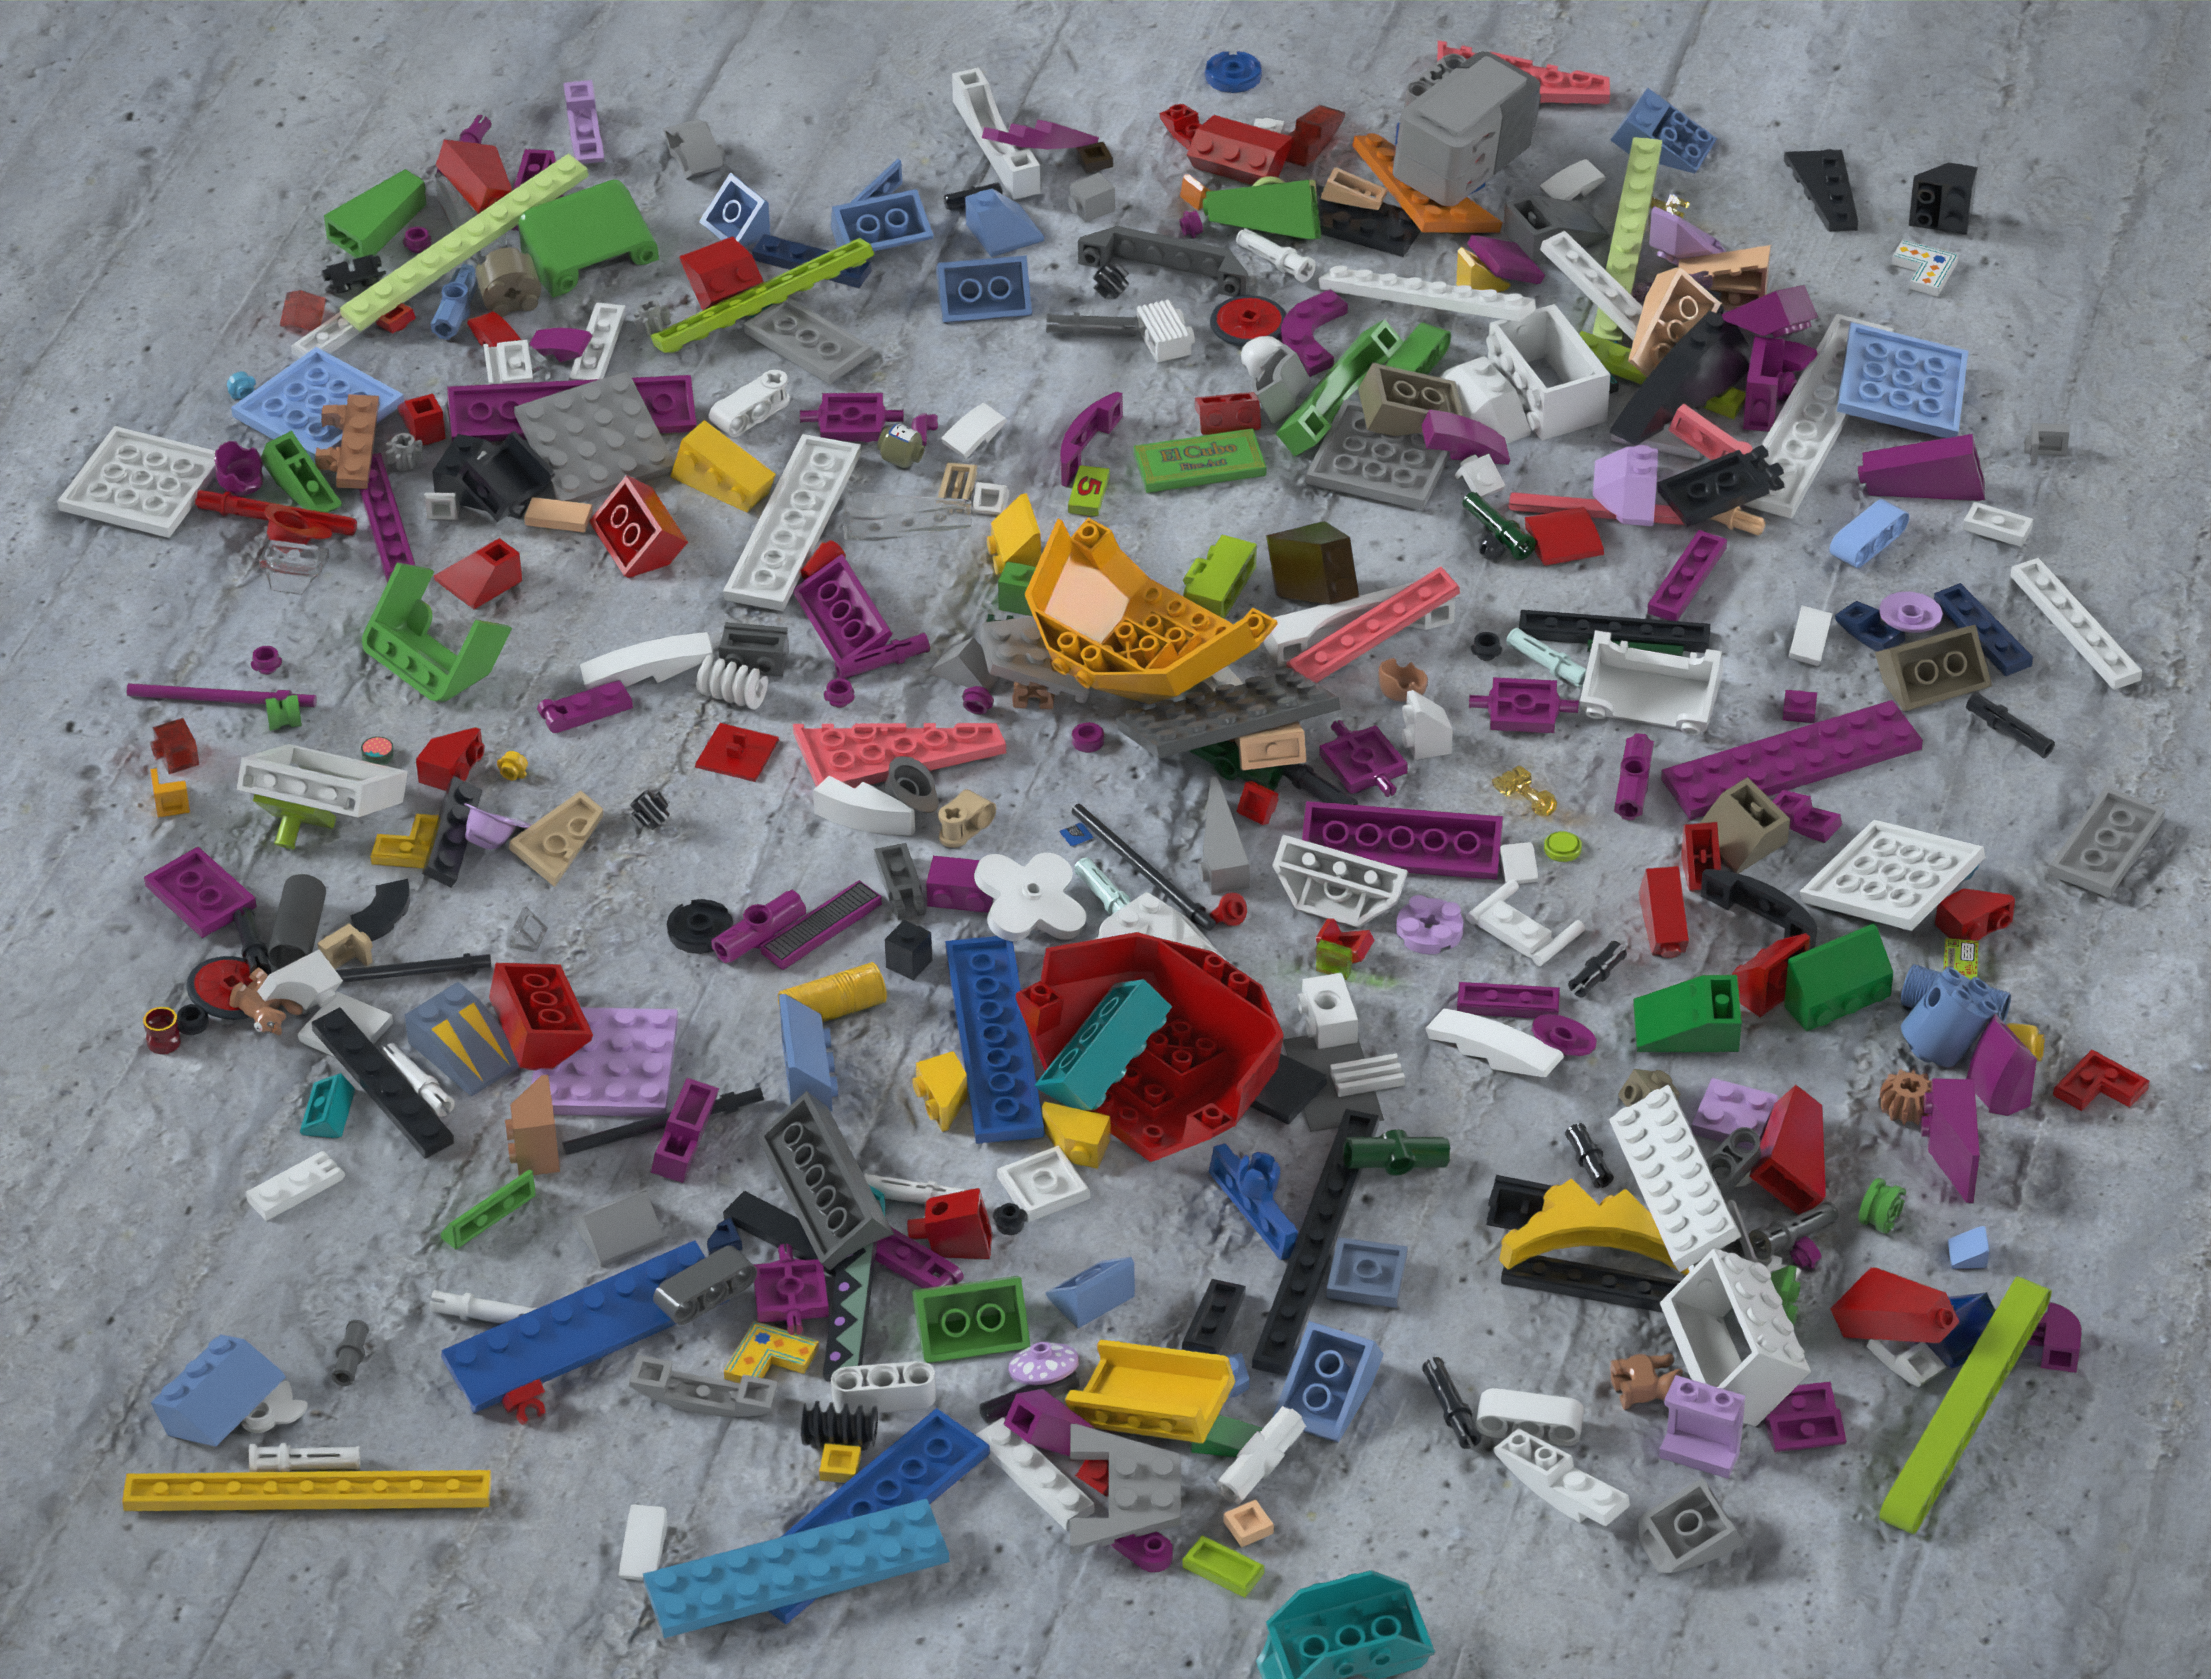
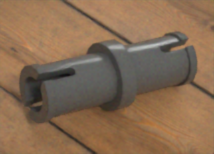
M354 1319L348 1322L344 1339L338 1344L336 1350V1357L338 1359L331 1377L336 1384L341 1386H349L353 1383L357 1366L363 1361L365 1355L363 1346L369 1332V1326L361 1320Z

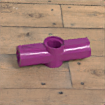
M1635 733L1632 737L1626 739L1624 755L1620 763V778L1614 812L1619 814L1624 820H1634L1643 814L1654 750V741L1650 740L1646 734Z
M791 889L766 905L755 904L749 906L743 913V920L711 940L712 948L716 952L718 959L725 964L732 962L752 948L760 949V945L775 936V933L806 914V905L800 895Z

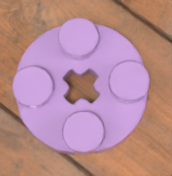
M1423 895L1413 896L1409 899V904L1405 905L1398 913L1397 935L1404 939V945L1408 949L1417 953L1438 954L1441 953V948L1449 945L1450 949H1452L1461 941L1463 936L1461 908L1454 902L1426 898ZM1425 924H1434L1431 928L1425 927Z

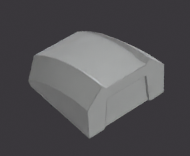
M1703 1477L1647 1511L1638 1519L1639 1542L1658 1573L1677 1572L1715 1560L1745 1544Z

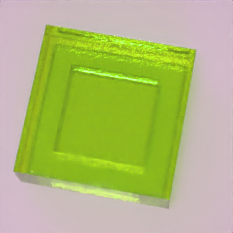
M1321 939L1316 947V971L1328 975L1342 973L1344 980H1347L1352 968V949Z

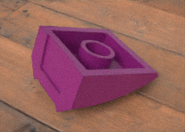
M1994 1014L1974 1049L1966 1079H1974L1975 1094L1989 1108V1113L2009 1116L2031 1106L2037 1058L2004 1022Z

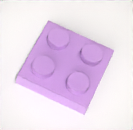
M1711 1078L1692 1122L1691 1130L1694 1135L1724 1142L1737 1128L1749 1127L1756 1131L1761 1143L1778 1095ZM1741 1142L1737 1145L1749 1150L1754 1148V1145L1750 1142Z

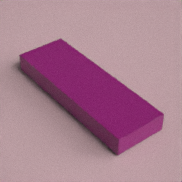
M1459 982L1457 1011L1474 1015L1536 1018L1539 1015L1545 1014L1559 1015L1560 987Z

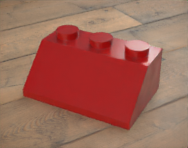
M1213 115L1197 128L1186 155L1195 169L1254 185L1256 181L1263 177L1273 176L1279 178L1294 138Z
M627 475L589 520L620 571L627 578L670 565L688 543L654 489Z

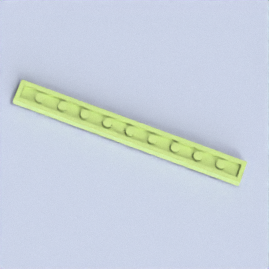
M1633 137L1606 266V271L1631 296L1662 150V140ZM1598 307L1592 334L1611 342L1618 341L1622 345L1625 332Z
M568 153L341 306V316L358 331H362L378 320L379 317L396 308L398 304L403 303L519 224V219L526 210L555 200L589 177L588 169Z

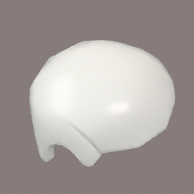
M1259 336L1247 342L1242 348L1241 359L1242 365L1247 367L1249 375L1258 378L1262 372L1261 364L1275 350L1281 347L1283 343L1270 336Z

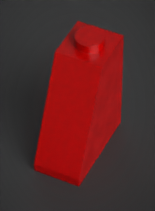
M1679 866L1646 868L1638 893L1652 955H1661L1664 958H1674L1681 955V953H1685L1689 943Z

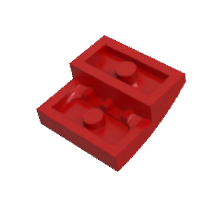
M1585 507L1525 517V529L1535 538V553L1544 566L1604 555L1601 539Z

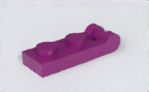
M617 680L556 701L544 699L538 704L537 711L543 719H546L545 723L552 733H559L632 709L633 704L632 698L622 682Z
M891 1227L893 1235L877 1241L875 1261L922 1289L958 1284L964 1278L963 1272L958 1266ZM936 1272L937 1274H939V1275H941V1276H940L939 1278H937V1277L933 1276V1274Z

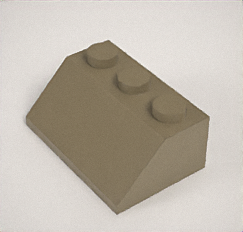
M1976 625L1958 628L1875 652L1883 683L1903 711L1992 686Z

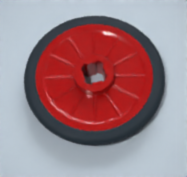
M1242 295L1221 302L1211 314L1210 325L1215 335L1231 345L1243 347L1247 342L1259 336H1270L1279 339L1281 337L1282 322L1287 313L1282 306L1271 299L1255 295Z
M235 956L210 958L198 964L190 972L186 983L187 993L191 1001L201 1006L205 1013L228 1020L250 1018L239 1007L233 1008L229 1005L232 990L237 984L242 982L248 987L253 982L249 978L248 964L244 962L243 958Z

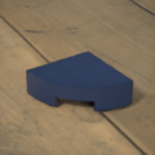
M731 1218L720 1222L716 1226V1230L708 1238V1256L726 1246H733L738 1251L743 1250L742 1240Z

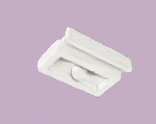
M527 340L497 343V347L489 348L488 344L483 345L489 384L533 382Z

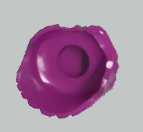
M227 441L219 446L214 456L216 478L219 485L236 496H246L259 490L263 486V463L257 449L254 447L251 449L243 448L236 441Z

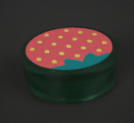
M380 736L368 738L361 745L362 760L379 765L388 764L394 757L392 741Z

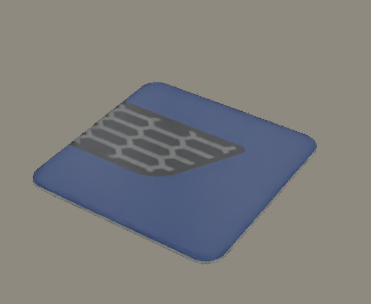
M1078 823L1059 831L1070 846L1093 839L1092 834L1083 823Z

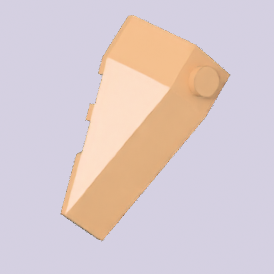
M1680 266L1657 274L1645 298L1628 361L1648 377L1676 343L1709 311L1717 313L1721 302Z

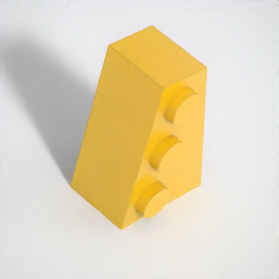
M704 420L681 440L670 478L748 513L770 493L776 474Z

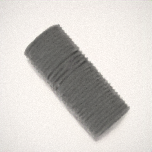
M297 874L285 881L267 952L268 960L277 969H281L313 952L326 896L325 885L314 876Z

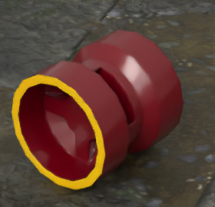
M156 1007L149 1010L143 1017L144 1030L147 1033V1047L155 1054L162 1055L174 1052L181 1043L176 1013L168 1007Z

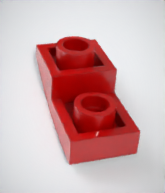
M1185 104L1172 105L1168 110L1159 113L1160 119L1173 137L1189 150L1197 128L1202 125L1199 123L1198 112Z
M494 311L467 321V325L481 347L484 344H488V347H497V343L521 340L514 329Z

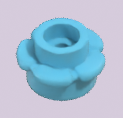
M242 371L230 376L227 381V388L231 398L244 399L254 391L253 386L256 384L254 377L248 376L246 372Z

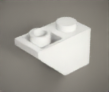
M1414 690L1407 691V705L1402 707L1403 718L1406 724V729H1402L1404 747L1410 748L1414 760L1452 754L1453 729L1444 708Z

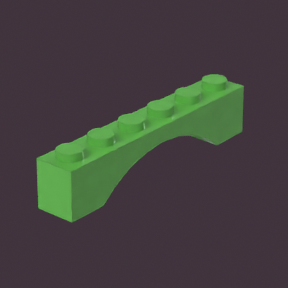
M1385 319L1359 335L1275 433L1294 456L1316 445L1328 432L1344 400H1347L1361 385L1372 363L1383 365L1404 342Z

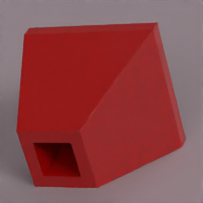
M498 538L435 574L434 580L475 610L523 581L520 553L501 538Z

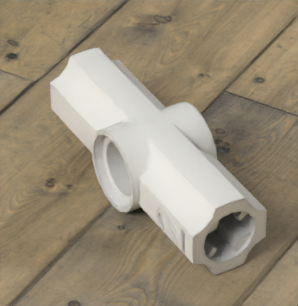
M1283 1406L1260 1433L1257 1431L1238 1453V1459L1229 1466L1216 1483L1220 1495L1227 1501L1239 1505L1262 1478L1265 1480L1285 1456L1284 1452L1306 1428L1302 1416L1295 1410Z

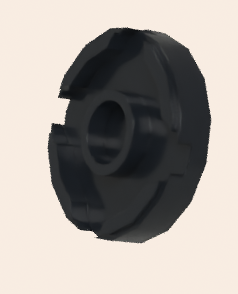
M706 899L691 900V904L683 907L682 903L669 914L666 923L667 934L670 942L676 948L687 953L703 954L713 952L711 940L732 927L733 919L723 904Z

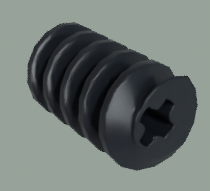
M815 1401L812 1410H807L806 1403L804 1404L800 1436L804 1446L810 1445L813 1437H815L816 1445L824 1447L829 1437L830 1444L840 1445L842 1439L844 1445L854 1446L856 1441H858L861 1451H866L871 1441L874 1447L878 1430L877 1406H873L869 1415H865L863 1405L861 1404L858 1405L854 1414H850L848 1403H844L840 1413H836L834 1402L829 1403L826 1412L821 1410L820 1401Z

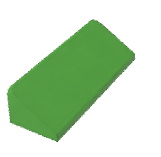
M529 1169L453 1220L440 1234L441 1238L456 1250L535 1197L533 1171Z

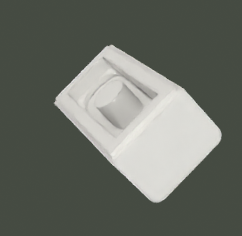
M631 1505L622 1550L619 1579L644 1581L643 1573L658 1570L668 1527L666 1508Z

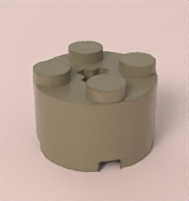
M513 247L500 248L486 255V261L481 266L479 263L475 270L476 280L486 308L491 312L494 311L501 317L506 316L512 311L534 310L538 306V299L541 295V284L532 257L527 252L525 255L520 253L518 248Z

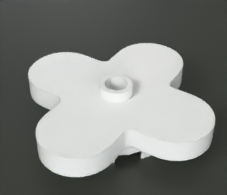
M1040 853L1035 855L1026 866H1021L1012 859L1000 854L986 855L979 861L974 873V879L977 886L983 892L994 898L987 922L995 935L1004 940L1019 941L1026 938L1031 931L1040 930V934L1046 932L1055 938L1072 939L1082 931L1086 921L1085 910L1077 901L1064 893L1073 876L1072 868L1064 858L1053 853Z

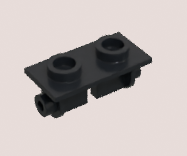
M373 254L353 259L354 271L351 272L347 261L327 265L326 269L321 270L324 282H330V285L324 289L325 292L333 290L334 294L337 295L351 291V285L362 283L363 287H368L380 281L379 278H382L386 271H378V268L382 267L379 255L373 256Z

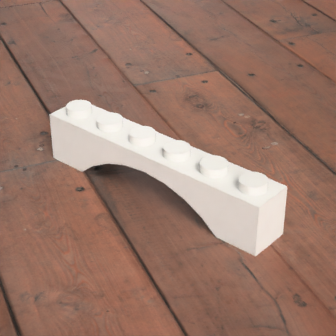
M980 68L953 73V103L1012 199L1026 198L1039 194L1040 165L1030 149H1023L1018 146L981 138L984 127L1008 131L996 107L990 85Z
M1414 582L1330 605L1325 604L1273 617V619L1277 620L1278 625L1264 640V645L1276 666H1285L1286 662ZM1453 597L1407 627L1427 630L1454 623L1455 598Z

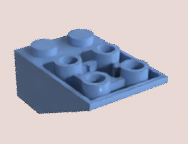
M1648 87L1631 107L1610 141L1629 155L1633 137L1662 140L1659 164L1694 174L1717 140L1706 129L1692 121L1683 112L1673 107Z

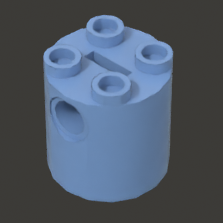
M1946 967L1901 1024L1902 1033L1913 1054L1927 1063L1933 1062L1944 1067L1955 1066L1983 1032L1994 1014L1996 1015L1999 1012L1998 1007L1987 994L1989 991L1988 985L1977 977H1973L1971 980L1961 975L1956 969Z

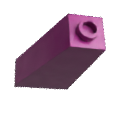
M1973 434L1862 452V465L1858 466V476L1861 484L1866 483L1869 496L1969 501L1985 500V479Z

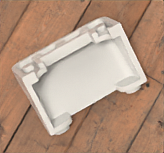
M1595 630L1580 698V706L1588 717L1593 719L1609 717L1680 729L1683 733L1693 736L1707 730L1723 674L1722 651L1706 649L1705 656L1702 658H1698L1697 653L1692 652L1690 658L1628 648V642L1621 641L1619 646L1611 642V633Z

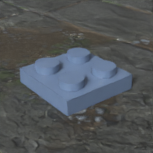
M1338 1237L1327 1285V1298L1397 1308L1408 1256V1246Z

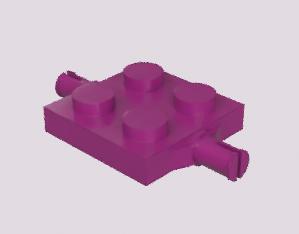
M822 393V403L818 410H800V423L818 422L820 437L844 442H871L879 440L882 428L886 422H904V409L886 410L883 393Z
M1493 677V685L1489 696L1469 694V708L1488 709L1491 716L1490 730L1555 733V720L1559 712L1578 714L1579 700L1560 699L1557 693V680Z
M1338 720V723L1334 721L1331 724V730L1338 737L1331 742L1319 746L1320 757L1350 794L1372 786H1378L1386 797L1393 796L1397 788L1390 780L1407 774L1408 763L1377 725L1363 730L1350 731L1342 720Z
M784 1244L778 1247L779 1260L765 1264H753L757 1268V1277L753 1282L758 1323L787 1320L788 1333L794 1336V1326H796V1335L801 1334L803 1331L801 1319L829 1317L824 1268L819 1259H794L793 1247L790 1244H786L787 1253H785Z

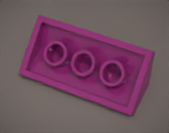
M843 554L794 588V596L834 661L885 646L893 634Z

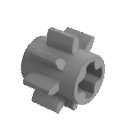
M657 300L643 302L638 306V312L634 313V322L638 333L645 331L648 337H651L650 335L658 331H663V329L667 328V325L671 324L668 306L663 305L660 307Z
M397 434L392 438V443H386L387 463H394L397 470L410 471L417 466V462H423L422 441H415L411 434Z

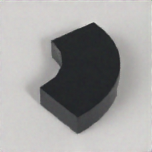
M408 878L376 885V895L372 903L364 910L350 915L352 926L359 932L366 933L371 942L392 931L394 924L401 916L406 915L410 905Z

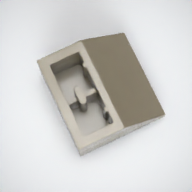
M1748 777L1723 792L1700 822H1717L1720 858L1738 874L1788 843L1790 818Z

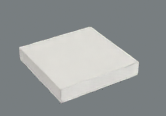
M336 991L337 996L335 999L323 1006L299 1031L298 1040L300 1043L335 1057L312 1031V1021L341 1007L374 1045L393 1024L392 1014Z
M1060 1146L997 1169V1178L1014 1203L1020 1209L1026 1211L1027 1222L1090 1199V1189Z

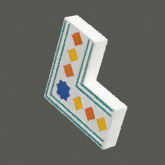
M1902 239L1892 256V265L1916 271L1910 281L1911 290L1938 296L1957 265L1959 254Z

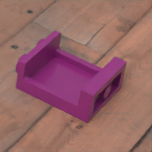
M1754 336L1746 385L1743 429L1769 432L1775 422L1779 380L1776 376L1779 372H1782L1784 339Z

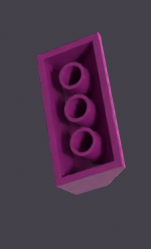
M1805 284L1776 290L1721 314L1723 320L1761 336L1772 334L1773 338L1806 330L1812 327L1810 321L1818 318Z

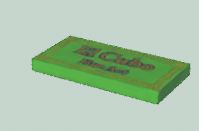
M1253 429L1133 446V454L1146 493L1266 476L1267 467Z

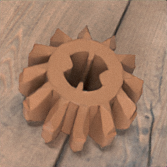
M1900 1069L1897 1075L1888 1074L1887 1079L1880 1088L1879 1097L1881 1098L1882 1112L1889 1114L1890 1121L1900 1119L1903 1125L1907 1121H1912L1919 1125L1922 1116H1928V1113H1924V1093L1931 1092L1932 1081L1928 1078V1073L1918 1075L1915 1069L1911 1073H1906Z

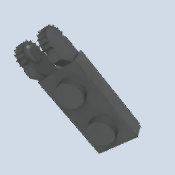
M902 843L874 849V858L889 901L893 903L897 919L905 918L906 909L902 899L911 897L917 915H925L921 883L907 844Z

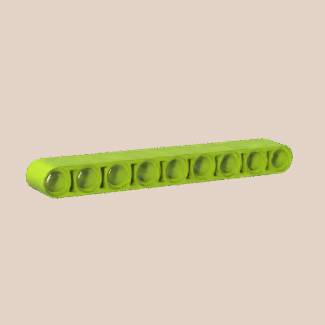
M2019 1276L2013 1280L1886 1496L1880 1510L1879 1520L1911 1534L1917 1533L2042 1319L2051 1299V1289Z

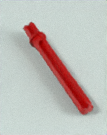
M198 490L197 498L195 499L197 508L218 511L222 516L233 514L269 521L264 514L265 507L278 505L298 512L307 519L329 528L333 533L352 536L356 533L357 521L352 517L232 496L231 492L228 491L220 494Z

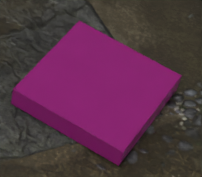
M1477 235L1470 237L1468 246L1496 277L1533 284L1542 283L1545 277L1544 273L1517 243Z

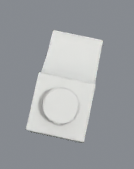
M319 949L269 974L257 992L265 1002L272 999H288L301 1004L307 1010L317 1004L323 1007L334 1000L337 996L335 991L343 980Z

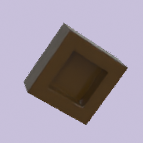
M1104 142L1076 147V157L1085 173L1098 172L1113 167V157Z

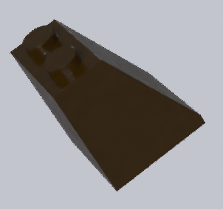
M1326 521L1266 535L1276 596L1329 605L1359 597L1351 539L1348 535Z

